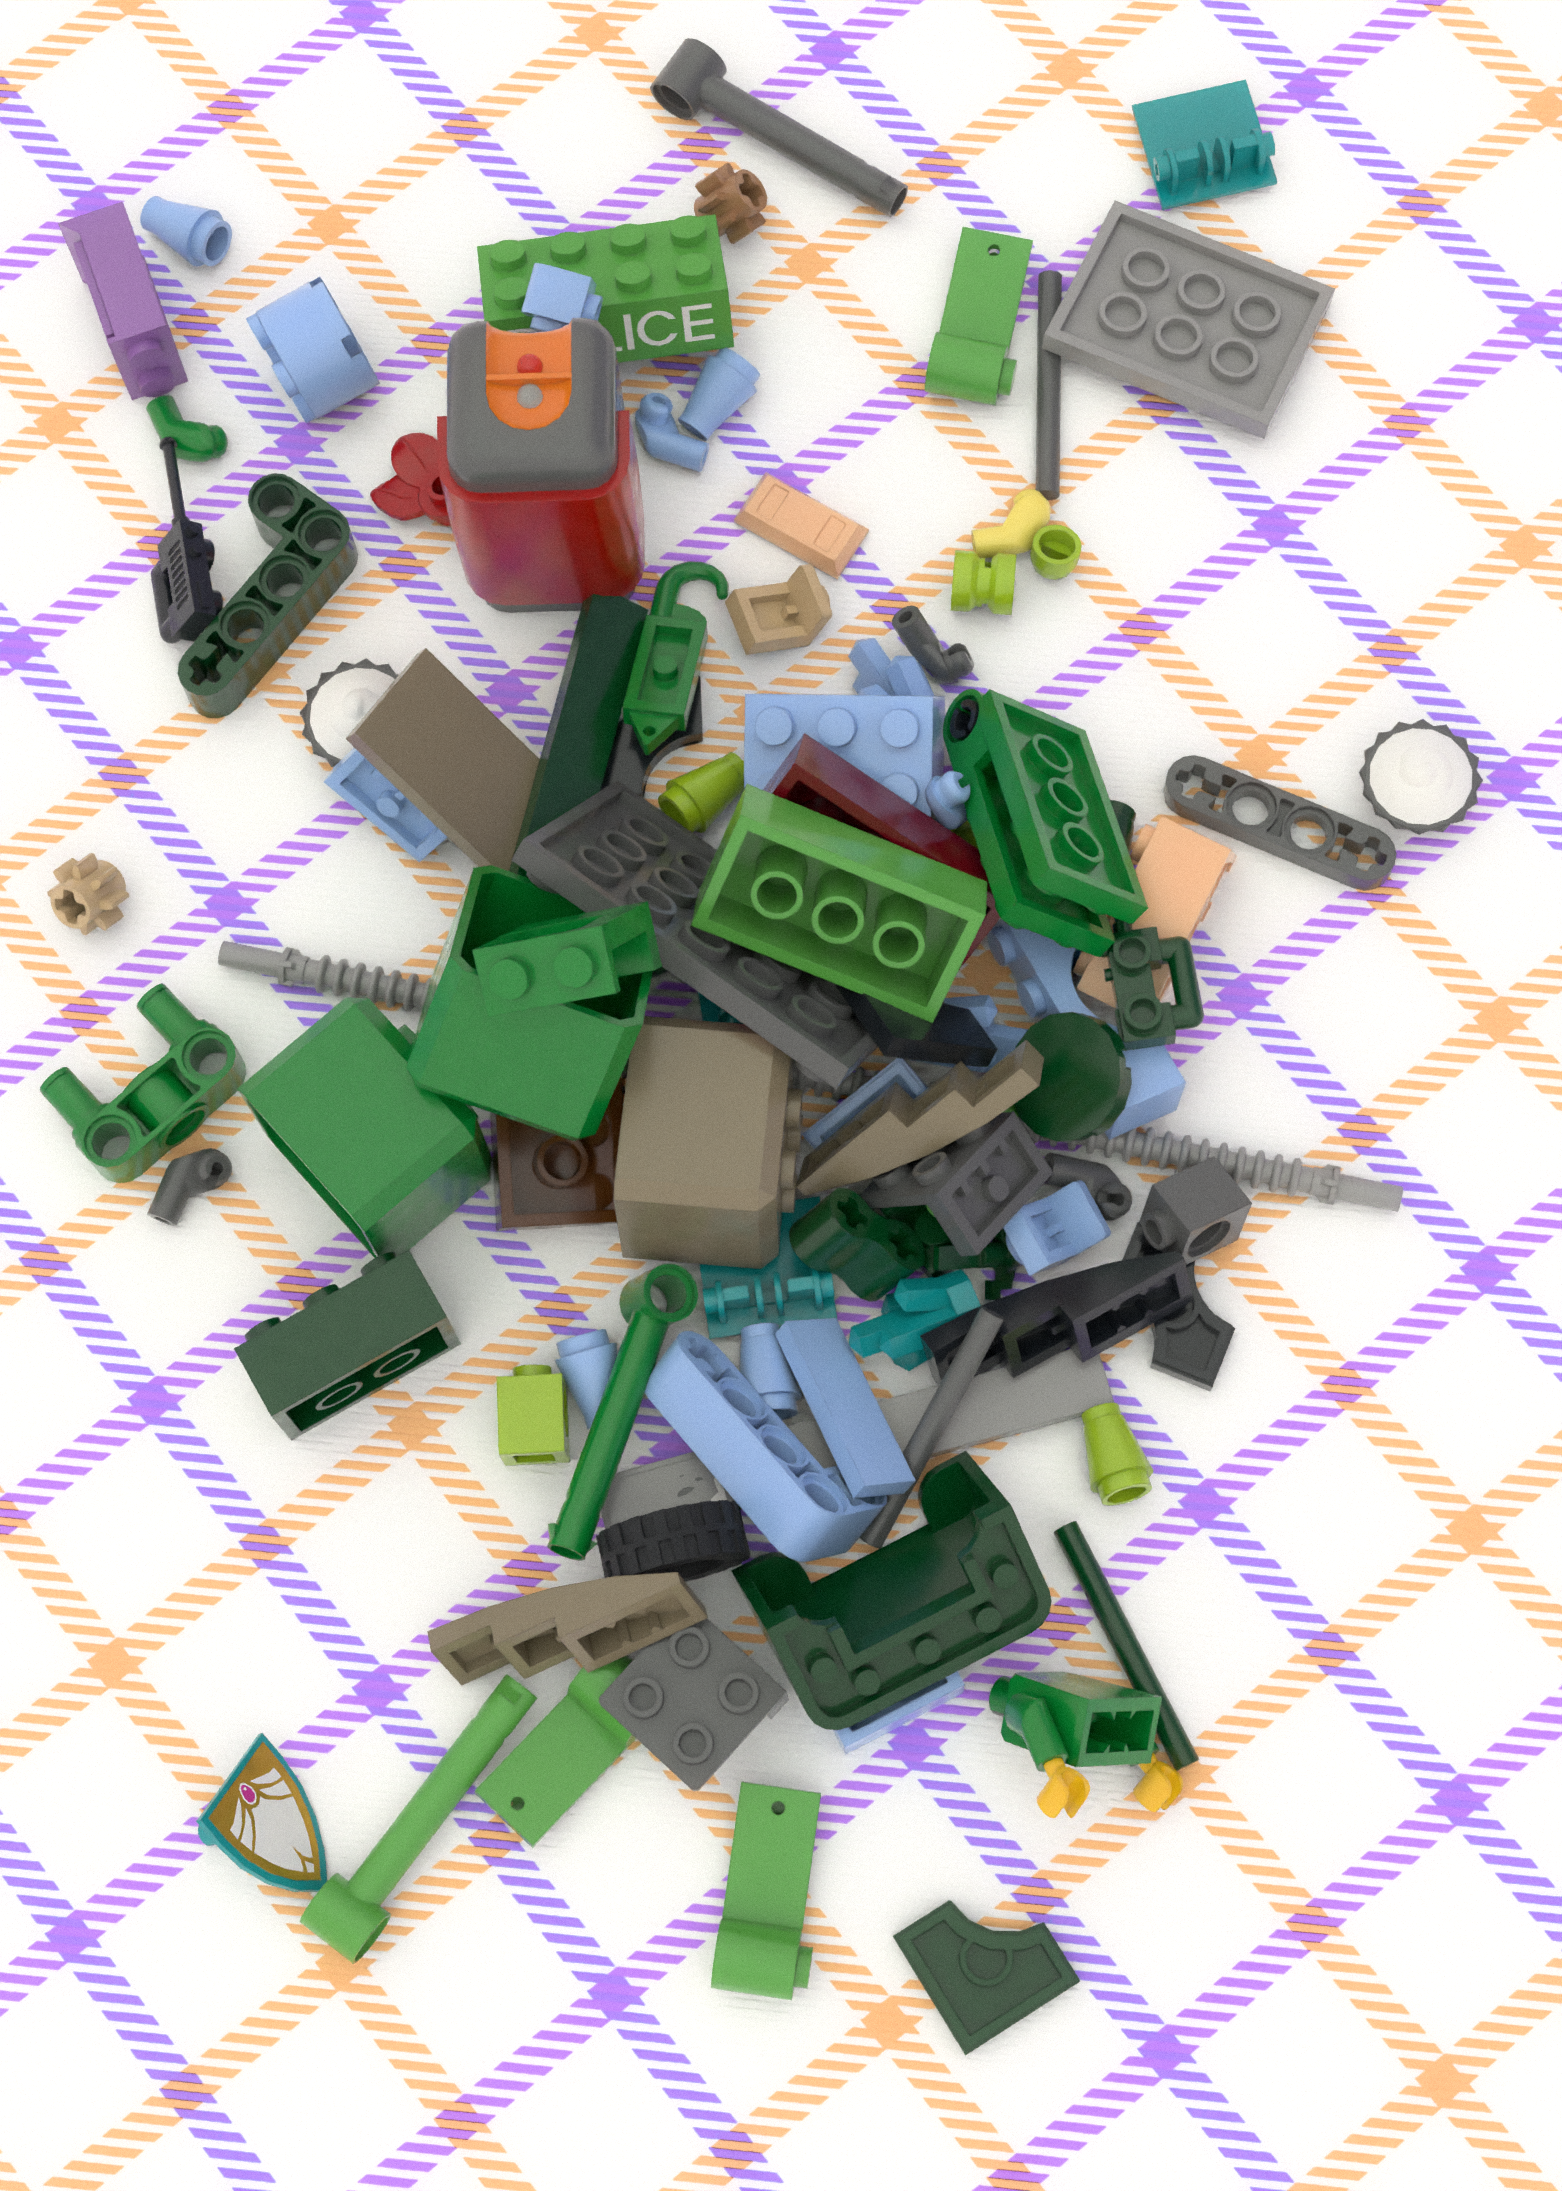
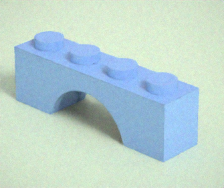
M998 920L987 934L990 951L1000 966L1008 965L1017 981V993L1021 1005L1031 1018L1037 1016L1039 1020H1042L1050 1014L1066 1012L1083 1013L1098 1018L1083 1004L1073 985L1071 971L1076 965L1082 952L1081 950L1073 947H1062L1050 938L1024 928H1013L1003 920ZM1107 1023L1118 1034L1117 1026ZM1164 1045L1122 1051L1126 1059V1067L1131 1068L1132 1085L1125 1109L1111 1128L1105 1131L1109 1140L1177 1110L1186 1081Z

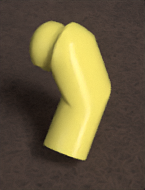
M1026 489L1019 492L1013 500L1014 506L1003 525L971 530L973 551L979 558L985 559L993 558L998 553L1019 554L1030 551L1037 531L1049 523L1051 507L1048 500L1035 489Z

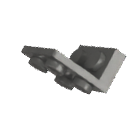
M1003 1112L987 1124L930 1155L872 1177L873 1181L859 1196L865 1200L871 1209L928 1205L960 1256L978 1255L1053 1172L1015 1112Z
M704 1619L646 1646L599 1697L600 1705L692 1791L700 1790L766 1716L772 1719L789 1701L787 1691L708 1619Z

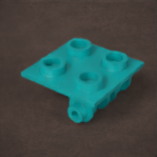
M1246 79L1132 105L1133 115L1162 210L1277 185V178L1270 156L1275 155L1274 138L1270 131L1262 133Z
M820 1196L796 1199L794 1213L783 1212L779 1255L762 1269L699 1264L710 1340L740 1336L742 1328L758 1323H776L780 1328L785 1321L837 1319L832 1273L817 1271L808 1267L796 1255L789 1240L791 1225L820 1202Z

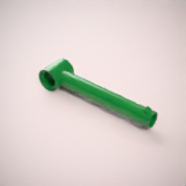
M675 1264L659 1265L631 1279L621 1291L619 1299L620 1311L628 1323V1327L567 1490L566 1500L560 1509L556 1523L548 1524L549 1542L547 1547L560 1556L583 1561L587 1553L597 1545V1542L592 1541L599 1522L600 1512L607 1500L645 1395L649 1377L655 1367L670 1325L688 1317L697 1304L698 1289L692 1275L681 1266ZM651 1285L658 1287L665 1295L667 1302L665 1312H662L653 1304L650 1296Z

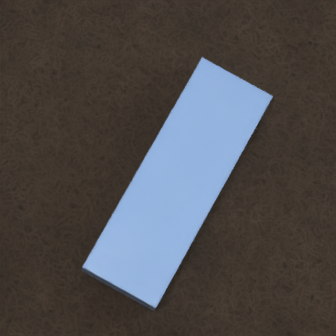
M837 1319L785 1321L775 1333V1336L853 1499L904 1494L916 1480Z

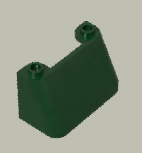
M967 1451L935 1466L926 1473L921 1481L918 1501L927 1525L811 1584L801 1564L781 1552H770L760 1555L731 1570L797 1698L814 1724L827 1730H841L851 1727L1025 1637L1039 1628L1049 1615L1052 1602L1050 1591L1015 1512L1008 1500Z

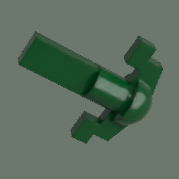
M1004 1228L978 1255L960 1256L954 1245L933 1246V1270L995 1269V1279L985 1280V1300H997L1001 1298V1290L1012 1289L1016 1268L1020 1263L1014 1259L1007 1247Z

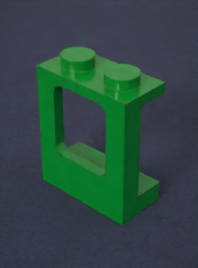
M648 901L524 924L472 950L487 1017L616 994L620 992L618 977L654 971L662 966Z

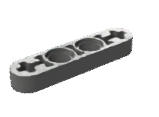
M1196 755L1182 757L1175 761L1167 772L1163 790L1165 802L1171 811L1180 817L1354 889L1363 891L1376 889L1383 885L1391 875L1397 855L1395 844L1387 834L1375 827L1205 757ZM1192 775L1203 779L1201 789L1205 791H1198L1193 799L1182 795L1183 784L1180 783H1187ZM1221 785L1230 789L1225 795L1220 813L1212 809L1214 808L1216 797L1219 796ZM1243 797H1254L1262 801L1266 806L1268 816L1263 822L1256 825L1243 824L1235 817L1232 806ZM1306 820L1315 822L1323 829L1326 840L1323 845L1315 849L1301 848L1291 837L1290 830L1293 825ZM1339 833L1346 836L1342 849H1340L1337 861L1328 858L1334 848L1337 834ZM1365 847L1376 851L1374 860L1378 863L1372 864L1368 871H1363L1356 867L1358 857L1354 855L1361 854Z

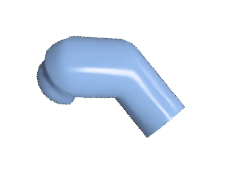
M661 393L645 395L640 401V408L636 411L635 425L646 451L654 458L701 472L708 456L709 443L679 434L671 414L673 405L667 396Z
M948 771L942 777L934 776L925 789L927 804L938 822L949 830L957 829L967 821L964 803L970 797V785L968 784L961 788L958 780L963 775L956 771Z

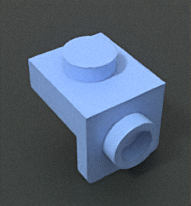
M1082 1180L1068 1184L1047 1198L1023 1205L1003 1227L1006 1232V1244L1011 1255L1017 1262L1024 1265L1029 1276L1069 1261L1108 1238L1111 1234L1109 1226Z

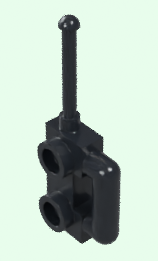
M164 437L159 443V448L163 450L174 518L171 521V530L157 545L160 560L151 570V582L160 636L166 643L174 644L180 640L194 642L223 609V597L220 591L212 589L209 571L214 562V544L210 539L204 538L202 523L190 521L185 513L175 448L178 446L177 442L172 437Z

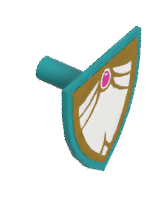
M260 1733L197 1819L199 1838L205 1845H216L240 1869L268 1885L292 1892H318L327 1882L325 1849L316 1815L302 1784L268 1738L263 1733Z

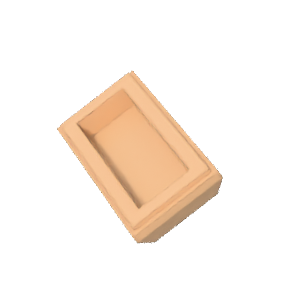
M767 472L764 473L734 518L735 523L801 560L812 564L837 580L869 532V529Z

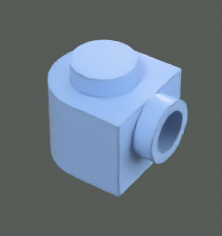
M534 263L521 313L532 317L531 329L535 331H551L569 324L572 318H587L598 321L603 297L594 294L597 284L592 277L550 265Z

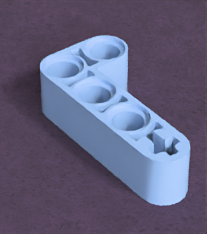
M693 1331L679 1333L655 1365L645 1390L649 1400L770 1543L782 1554L799 1562H809L846 1553L853 1547L886 1505L887 1495L853 1499L838 1466L823 1468L726 1355L703 1335Z

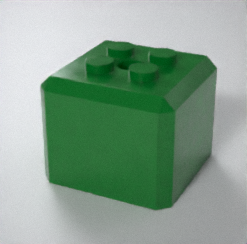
M493 865L473 868L432 974L406 1069L415 1085L419 1088L572 1141L595 1135L642 1028L653 971L618 977L620 992L616 994L487 1017L472 950L524 924L585 912L559 893H550L540 889L527 877Z
M346 997L238 1087L237 1090L274 1146L374 1258L388 1252H395L398 1256L415 1246L491 1180L492 1156L477 1119L479 1117L471 1105L415 1085L406 1069L415 1033L405 1024L397 1030L369 998Z

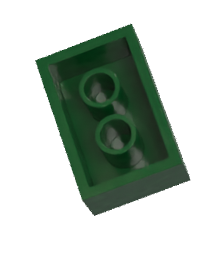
M409 1250L398 1256L395 1252H388L374 1258L362 1267L360 1271L362 1276L340 1289L338 1285L332 1284L317 1290L303 1301L305 1309L283 1321L279 1317H273L257 1324L245 1334L246 1342L234 1348L269 1414L291 1441L461 1345L449 1319Z

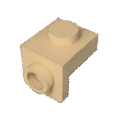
M812 564L800 565L787 582L734 589L725 601L746 655L809 646L832 617L828 592L821 585Z

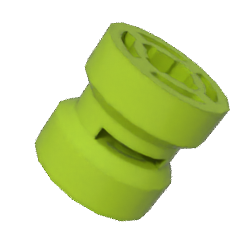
M955 550L950 611L970 612L975 606L982 607V604H988V608L993 614L1012 615L1017 554L998 553L992 558L991 562H985V558H979L974 551Z

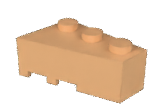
M1161 816L1156 828L1146 824L1132 849L1130 857L1139 862L1135 871L1148 909L1132 924V929L1157 927L1159 939L1181 936L1190 942L1199 922L1204 921L1212 905L1210 900L1224 872L1229 873L1237 855L1231 849ZM1107 915V918L1110 919L1109 923L1113 932L1112 925L1115 923L1114 917ZM1082 951L1073 970V973L1082 976L1076 989L1116 1008L1111 981L1105 982L1104 969L1109 968L1107 957L1099 958ZM1163 964L1161 969L1151 970L1155 994L1160 1002L1171 983L1168 964Z

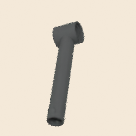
M693 38L685 39L651 84L650 90L655 100L672 115L683 120H691L700 108H703L838 188L853 194L857 199L890 218L897 213L905 200L908 185L877 167L867 164L866 161L723 79L727 73L724 61L711 47Z

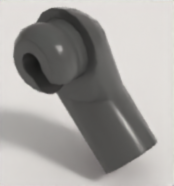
M907 606L900 609L894 615L892 625L910 654L940 683L956 684L959 677L967 676L973 671L974 663L966 646L961 643H955L945 650L918 607Z
M209 1148L172 1160L164 1173L147 1215L164 1224L177 1226L188 1198L217 1189L228 1181L232 1173V1163L228 1156L219 1150Z
M1051 1152L1047 1153L1044 1157L1053 1172L1044 1184L1063 1188L1074 1181L1082 1180L1106 1221H1114L1130 1210L1132 1205L1130 1190L1121 1183L1116 1174L1107 1165Z

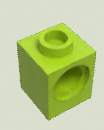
M533 1364L514 1367L512 1369L513 1376L496 1377L498 1450L504 1465L570 1463L568 1386L563 1374H552L550 1366Z

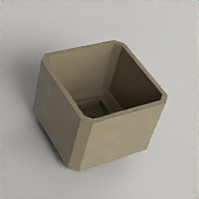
M644 1016L642 1028L629 1055L614 1180V1205L623 1258L762 1269L779 1255L783 1212L794 1213L797 1191L796 1158L797 1153H800L803 1130V1114H801L803 1089H793L792 1058L746 1025Z

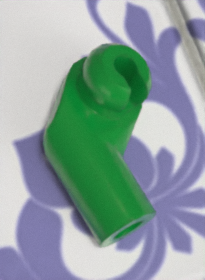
M169 395L157 397L148 403L146 410L160 441L164 437H172L176 440L178 445L175 448L177 459L208 462L211 458H220L225 454L228 447V438L225 431L218 425L208 426L201 422L183 420L174 398Z

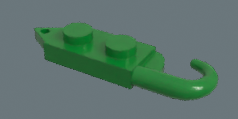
M687 561L674 565L663 573L656 586L650 613L645 618L623 704L624 724L632 725L646 755L653 752L674 731H686L708 640L706 618L699 611L689 606L677 604L681 587L690 581H708L716 588V595L720 600H725L728 597L729 583L725 575L715 566L704 562Z

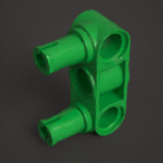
M163 983L147 991L137 1003V1009L170 1045L169 1052L158 1062L139 1073L113 1101L102 1104L68 1067L56 1070L40 1086L42 1095L73 1129L72 1138L75 1140L78 1150L96 1168L100 1175L116 1183L131 1182L140 1177L172 1148L188 1139L200 1128L206 1118L238 1091L237 1088L244 1083L246 1076L245 1062L230 1036L220 1030L215 1024H210L208 1020H198ZM212 1053L227 1055L226 1064L220 1071L209 1075L199 1073L200 1063L206 1056ZM118 1136L130 1137L129 1147L122 1156L111 1160L102 1157L104 1146L109 1140Z

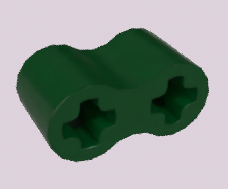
M837 1188L794 1222L789 1230L791 1246L803 1263L817 1271H828L835 1274L845 1282L854 1294L868 1302L878 1301L895 1288L900 1279L908 1278L921 1268L926 1259L924 1246L912 1228L897 1219H887L878 1215L862 1197L847 1188Z

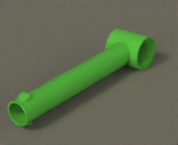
M506 1674L481 1706L476 1717L468 1723L348 1881L339 1873L334 1874L311 1900L301 1916L300 1923L352 1964L358 1962L374 1944L391 1918V1914L381 1907L382 1903L501 1748L504 1740L513 1732L538 1698Z

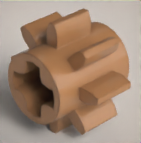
M726 163L695 184L697 191L701 194L694 202L695 216L716 214L719 237L726 234L731 244H735L765 224L766 220L760 211L767 205V194L759 178L751 171L742 169L734 173L731 164Z

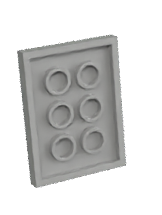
M1115 200L1044 334L1042 349L1265 439L1332 302L1335 288Z

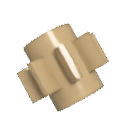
M90 853L80 861L71 858L53 871L55 878L60 883L47 891V893L51 897V907L54 914L64 925L80 929L82 935H88L97 927L106 931L124 917L118 905L130 896L126 891L123 875L110 862L97 860L95 854Z

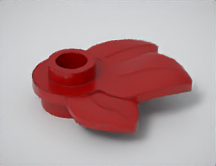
M410 433L401 436L396 440L391 450V463L397 475L370 492V497L375 506L391 518L407 521L426 515L441 525L451 526L437 467V439L425 433Z

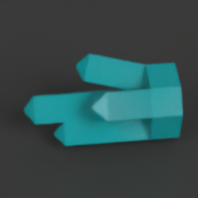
M962 1269L939 1277L900 1279L895 1293L886 1294L881 1308V1316L851 1326L849 1346L863 1358L883 1351L892 1358L894 1364L907 1371H911L927 1361L920 1335L981 1306L971 1280Z

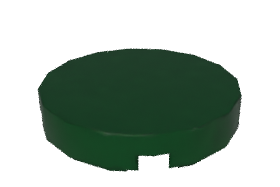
M1076 1012L1050 1014L1030 1026L1015 1048L1027 1040L1044 1057L1040 1086L1014 1104L1019 1118L1035 1134L1056 1142H1079L1091 1136H1098L1110 1129L1125 1109L1132 1085L1131 1068L1126 1067V1059L1122 1052L1127 1050L1121 1037L1104 1020Z

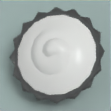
M367 658L356 664L342 661L335 671L321 673L318 684L306 690L307 704L299 712L305 723L302 735L311 742L313 754L325 758L331 767L339 763L354 748L346 740V737L398 677V674L394 672L389 663L375 665Z
M1424 719L1413 724L1399 721L1391 731L1378 732L1374 745L1364 750L1365 764L1359 771L1364 783L1362 795L1372 804L1375 815L1388 820L1395 829H1408L1418 835L1428 831L1444 832L1450 824L1464 821L1467 810L1478 803L1476 791L1483 782L1482 777L1477 771L1479 757L1469 751L1467 739L1453 735L1447 724L1433 726Z

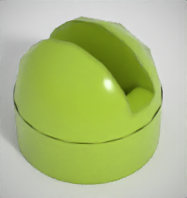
M1048 525L1038 530L1033 538L1030 551L1031 562L1035 571L1047 579L1057 580L1067 577L1078 564L1082 548L1080 538L1073 530L1062 525Z

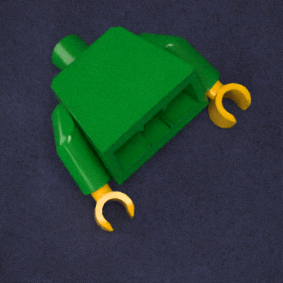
M1068 1672L1014 1673L1012 1677H1000L992 1686L989 1695V1706L993 1714L1003 1717L1001 1728L1003 1740L1029 1750L1036 1769L1040 1772H1046L1049 1777L1048 1782L1037 1796L1039 1808L1048 1817L1056 1818L1064 1808L1067 1815L1073 1818L1089 1795L1090 1785L1088 1780L1077 1770L1066 1767L1065 1764L1074 1767L1130 1765L1133 1767L1139 1765L1145 1775L1133 1788V1793L1136 1799L1151 1812H1157L1160 1808L1163 1810L1168 1809L1181 1793L1183 1787L1181 1775L1167 1763L1158 1761L1155 1756L1159 1751L1155 1743V1735L1162 1701L1161 1696Z

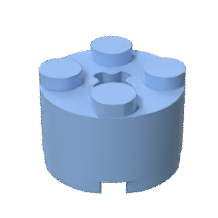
M320 276L271 302L246 318L262 349L266 350L273 363L271 367L288 397L292 398L306 423L315 418H321L380 384L360 344Z

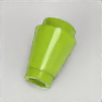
M729 752L724 757H720L666 783V791L658 796V804L661 811L692 833L695 831L704 833L743 791L744 761L737 754Z
M1104 1403L1084 1411L1081 1418L1084 1424L1083 1430L1091 1491L1099 1493L1102 1504L1107 1506L1125 1504L1148 1494L1152 1490L1149 1477L1153 1474L1154 1470L1125 1417L1121 1414L1119 1405L1117 1403Z

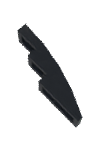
M1171 1251L1111 1262L1047 1280L981 1305L920 1335L932 1378L939 1386L981 1307H986L998 1313L1005 1320L974 1377L1001 1362L1010 1375L1015 1378L1068 1347L1083 1363L1193 1301L1185 1259L1178 1251Z

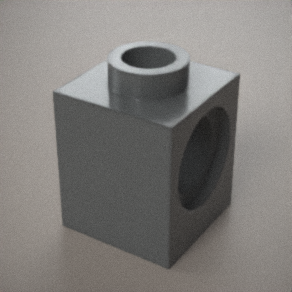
M1215 1156L1153 1184L1139 1223L1148 1242L1155 1249L1161 1250L1163 1253L1178 1251L1184 1257L1185 1264L1187 1265L1237 1241L1252 1202Z

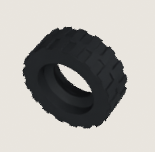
M703 1501L661 1509L610 1526V1528L600 1531L599 1535H596L605 1578L678 1572L686 1582L725 1571L748 1560L751 1555L740 1507L736 1501Z

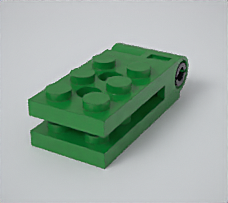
M967 689L961 692L953 700L945 715L943 739L953 771L963 775L958 780L961 788L968 784L970 785V797L964 803L967 812L966 817L971 825L981 856L980 861L986 872L995 900V909L1000 919L1013 928L1027 929L1054 940L1062 947H1073L1100 958L1115 942L1107 915L1133 924L1148 909V905L1086 731L991 689L986 694L975 689Z

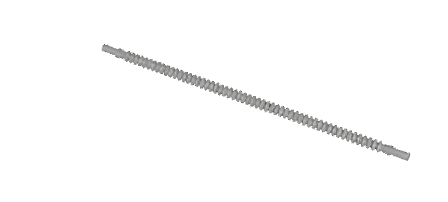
M223 941L218 955V964L221 966L277 977L278 984L291 987L296 983L315 985L317 993H322L326 987H330L336 997L341 996L344 991H348L352 998H360L361 995H366L374 1004L377 1003L379 998L385 999L388 1008H392L397 1002L403 1003L404 1010L407 1012L411 1011L414 1006L421 1007L422 1012L431 980L430 977L426 983L419 982V976L416 973L411 974L408 979H403L399 970H394L390 976L384 974L381 966H377L373 972H369L366 970V965L363 962L358 963L355 968H350L347 959H341L335 965L331 963L329 955L322 956L319 961L303 956L298 949L286 947L283 953ZM792 1058L793 1085L796 1086V1089H803V1092L805 1088L814 1089V1095L817 1098L821 1097L823 1092L832 1093V1099L838 1101L841 1095L850 1096L873 1077L865 1075V1069L860 1066L856 1072H852L835 1089L828 1083L816 1082L805 1076L796 1067L795 1060ZM1019 1118V1120L1021 1121L1022 1125L1024 1126V1128L1026 1129V1131L1028 1132V1134L1031 1135V1139L1033 1140V1142H1034V1143H1037V1142L1039 1141L1040 1137H1043V1136H1040V1135L1035 1134V1133ZM1149 1127L1146 1133H1140L1135 1128L1110 1140L1106 1133L1103 1132L1086 1140L1067 1143L1070 1151H1073L1076 1145L1086 1146L1087 1154H1092L1095 1148L1104 1150L1106 1158H1110L1113 1152H1118L1122 1154L1124 1162L1130 1161L1131 1156H1137L1140 1158L1141 1165L1143 1166L1148 1165L1150 1160H1155L1159 1162L1161 1170L1166 1169L1168 1164L1177 1165L1178 1172L1215 1156L1237 1185L1241 1179H1247L1250 1181L1252 1189L1258 1188L1260 1183H1265L1269 1185L1271 1193L1276 1192L1278 1187L1287 1188V1194L1290 1197L1294 1196L1296 1191L1308 1193V1195L1316 1196L1320 1203L1330 1205L1334 1204L1335 1199L1398 1212L1403 1195L1402 1186L1340 1174L1341 1167L1328 1164L1323 1168L1302 1166L1300 1158H1295L1292 1164L1283 1162L1281 1154H1277L1274 1160H1269L1265 1158L1263 1150L1257 1151L1256 1156L1247 1155V1150L1244 1146L1239 1147L1237 1152H1231L1228 1150V1144L1225 1142L1221 1143L1219 1148H1212L1207 1138L1203 1139L1201 1144H1194L1190 1135H1185L1182 1141H1177L1173 1139L1172 1131H1167L1164 1137L1156 1136L1153 1127ZM1049 1139L1050 1146L1055 1147L1058 1142Z

